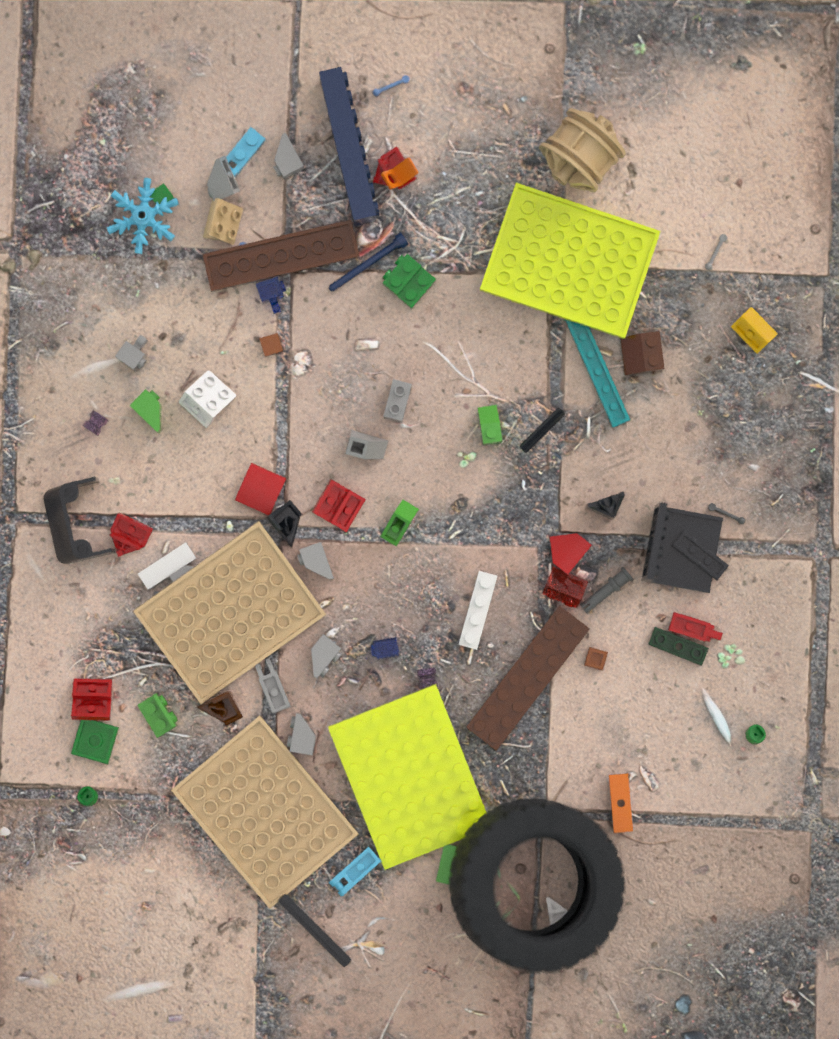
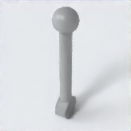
M725 234L720 235V241L709 263L705 265L707 270L712 269V263L723 242L727 240Z

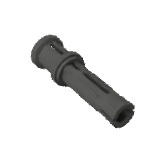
M622 567L618 574L614 577H609L608 583L584 602L580 603V606L584 608L590 604L584 609L588 614L614 591H621L622 586L629 581L632 582L634 579Z

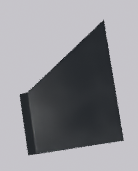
M623 491L596 502L588 503L586 505L587 509L613 520L625 493Z
M289 500L266 518L292 548L302 513Z

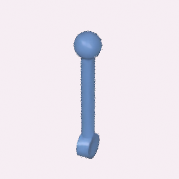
M405 75L399 81L380 89H374L373 95L378 96L387 89L401 83L406 84L409 82V77Z

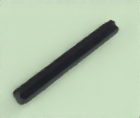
M283 894L279 898L278 903L343 967L351 962V958L287 894Z

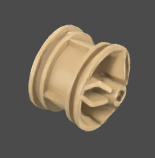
M569 108L566 112L568 117L562 120L561 126L553 136L548 137L547 143L542 142L539 145V149L546 157L552 177L564 186L569 183L571 188L588 190L595 193L598 190L597 184L603 181L604 175L619 161L618 158H624L626 152L618 142L613 125L608 119L601 115L596 119L593 113Z

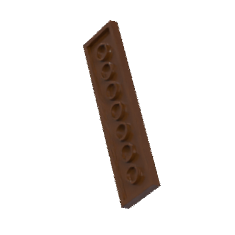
M351 220L202 254L211 292L360 258Z
M559 605L466 728L497 751L590 628Z

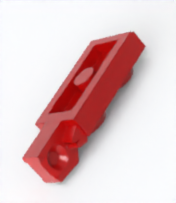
M673 612L668 631L704 642H710L711 638L721 640L723 633L713 630L714 625H711L709 622Z

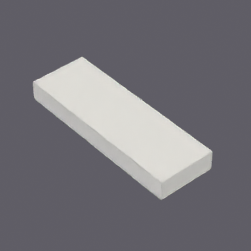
M185 542L138 573V575L149 590L197 558Z

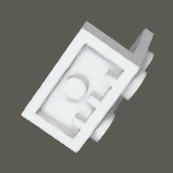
M208 370L184 392L179 403L207 428L213 422L216 415L236 397V394Z

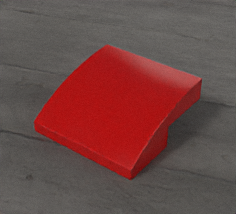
M251 463L235 501L270 515L286 478Z
M330 479L312 513L347 532L366 499Z
M74 679L72 720L110 721L112 679Z

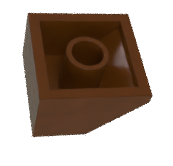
M660 331L626 336L625 339L620 338L625 376L661 372L665 369Z

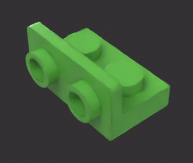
M158 693L137 705L157 738L175 728L178 721L174 712H169L166 708L168 703L164 696H159Z

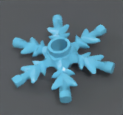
M144 178L143 188L138 187L141 196H138L141 200V204L138 206L134 205L133 198L131 201L129 200L126 192L124 196L120 195L116 190L111 194V197L119 202L115 206L126 207L123 211L130 210L132 215L130 218L123 216L124 220L114 219L113 221L116 224L107 227L109 234L119 230L121 235L126 227L129 231L132 224L136 225L138 230L133 233L136 236L131 241L132 244L136 243V254H142L143 244L148 245L145 236H148L145 232V228L148 226L152 227L153 234L155 231L157 232L160 240L164 236L171 242L175 237L173 233L167 230L171 227L170 225H160L163 221L156 222L154 217L156 214L163 216L162 212L172 213L173 211L170 208L179 205L177 198L167 202V197H165L160 205L157 201L155 207H150L148 202L153 199L150 196L155 191L154 188L150 189L151 178ZM141 212L146 214L143 219L139 218Z

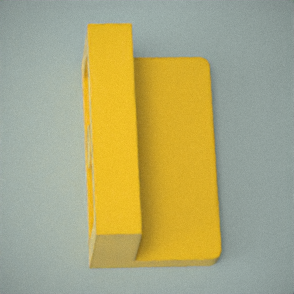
M752 307L730 326L756 354L777 335L776 331Z

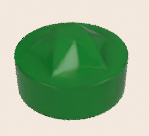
M754 724L747 728L745 736L749 743L757 745L765 740L766 732L762 726Z
M86 786L80 789L77 798L80 804L90 807L96 803L98 794L95 789Z

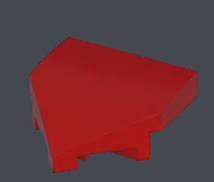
M396 146L378 159L373 183L387 186L381 173L393 169L405 160L399 147ZM388 175L390 182L395 184L394 179ZM416 176L403 186L398 187V189H402L417 180Z
M119 512L109 534L116 547L117 556L119 557L145 547L153 528Z
M577 533L550 537L552 562L568 575L592 545Z

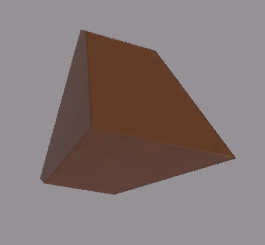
M227 691L196 707L224 722L225 725L243 718L231 691Z

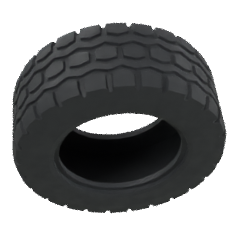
M527 798L514 800L511 803L507 802L495 807L493 811L490 810L482 815L478 822L473 823L467 830L464 839H461L455 851L457 854L453 857L450 872L452 874L449 877V891L451 893V904L454 912H456V918L460 926L466 932L469 939L481 950L511 968L532 973H541L543 971L549 973L579 964L581 959L585 960L596 952L597 947H601L610 936L609 932L614 930L618 922V913L622 911L625 877H622L624 870L621 858L617 855L616 846L608 838L606 831L599 824H596L591 817L575 808L555 801ZM539 838L554 839L567 849L577 869L578 887L573 904L560 920L546 928L538 930L514 928L502 916L495 899V878L499 866L511 850L526 841Z

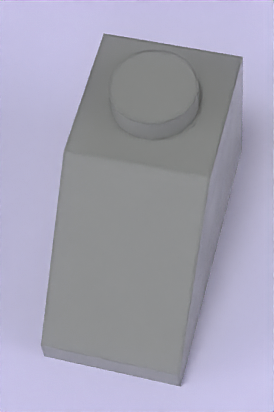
M286 133L282 134L275 156L276 166H274L278 177L282 175L284 180L304 170V166Z
M226 156L215 160L207 182L208 194L214 201L215 198L223 199L240 191Z
M321 542L299 549L300 554L297 556L300 565H305L306 569L329 580L334 579Z

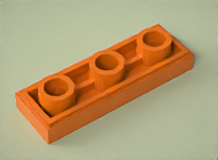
M628 773L608 775L613 833L632 832L633 824ZM622 799L624 801L623 806L617 805L618 800Z

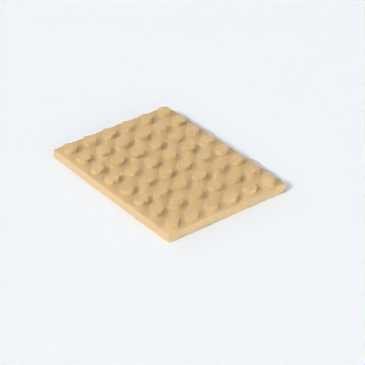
M260 521L253 524L133 610L200 704L326 615Z
M258 716L171 790L269 909L278 903L279 898L283 894L290 893L359 834L261 716Z

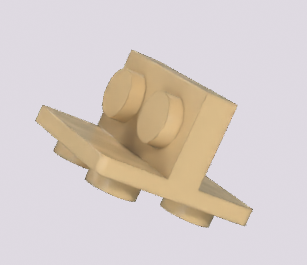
M215 198V201H211L203 238L234 245L243 209L222 199Z

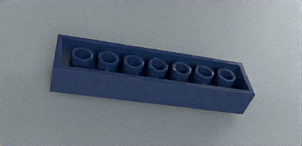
M341 67L320 71V82L354 226L377 222L376 216H379L377 201L373 202L372 199L375 197L373 183L368 182V179H371L368 164L364 165L366 160L364 145L360 146L359 142H362L360 128L355 127V124H358L355 108L351 109L353 105L351 90L347 91L346 87H349L346 71L342 72Z

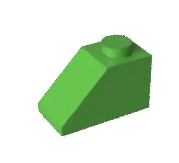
M145 389L130 406L157 433H160L162 431L161 403L158 401L160 397L153 390L148 392Z
M497 405L478 407L483 446L502 443Z
M402 500L380 537L397 547L419 509Z

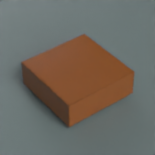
M278 333L259 338L265 357L283 352Z
M589 647L584 666L603 671L608 652Z

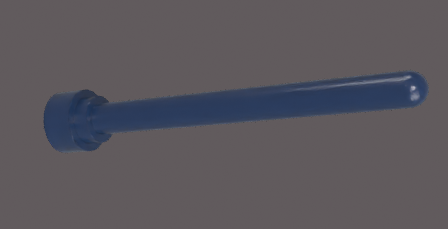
M400 232L395 235L392 243L330 284L329 290L332 292L337 290L396 248L400 249L402 247L403 249L408 246L409 243Z

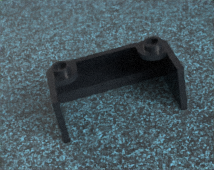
M97 477L65 483L49 489L44 494L43 499L56 557L63 564H71L115 553L113 548L93 552L91 544L87 540L80 539L74 541L66 503L73 502L78 498V487L99 483Z

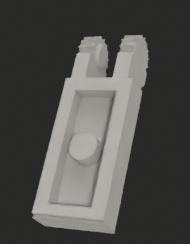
M268 657L265 660L271 672L270 674L264 676L259 663L255 667L260 677L258 679L274 714L291 707L278 673Z

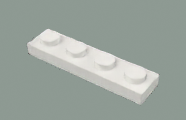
M482 571L478 572L458 645L477 650L497 580L496 575Z

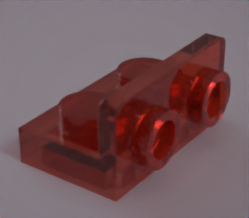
M553 567L542 594L546 595L549 599L558 600L568 607L577 608L582 600L588 581L572 574L566 575L560 569Z

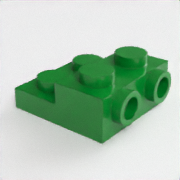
M406 254L405 257L401 255L394 263L397 265L393 271L389 269L382 278L384 279L383 286L412 309L434 284L436 278L422 268L411 256Z

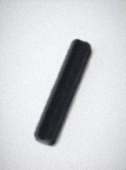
M557 408L520 445V449L527 453L565 415L564 411Z

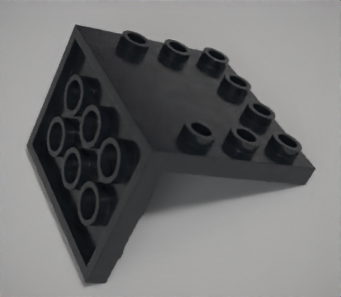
M660 502L656 504L641 581L710 593L712 577L671 545L684 530L716 555L723 518L667 507L668 503Z

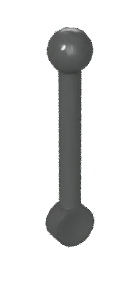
M714 503L708 505V509L710 511L715 510L721 514H724L734 520H737L738 523L741 525L745 523L744 517L739 518L731 513H728L720 508H717Z

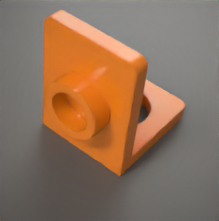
M408 157L393 169L382 172L381 176L389 189L392 190L403 186L419 172ZM388 175L394 179L395 184L390 182Z

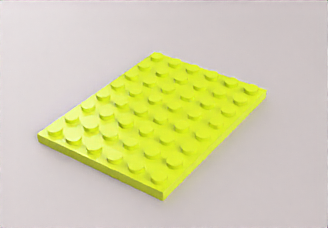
M516 183L480 291L625 339L661 231Z
M436 684L328 726L384 870L464 839L467 830L486 813Z

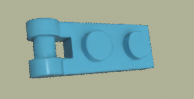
M250 127L226 157L229 164L231 162L236 164L235 168L230 167L234 177L240 173L266 141L252 127Z
M368 846L328 883L332 887L335 886L338 894L342 897L376 867L381 860ZM343 877L349 882L345 886L340 882Z

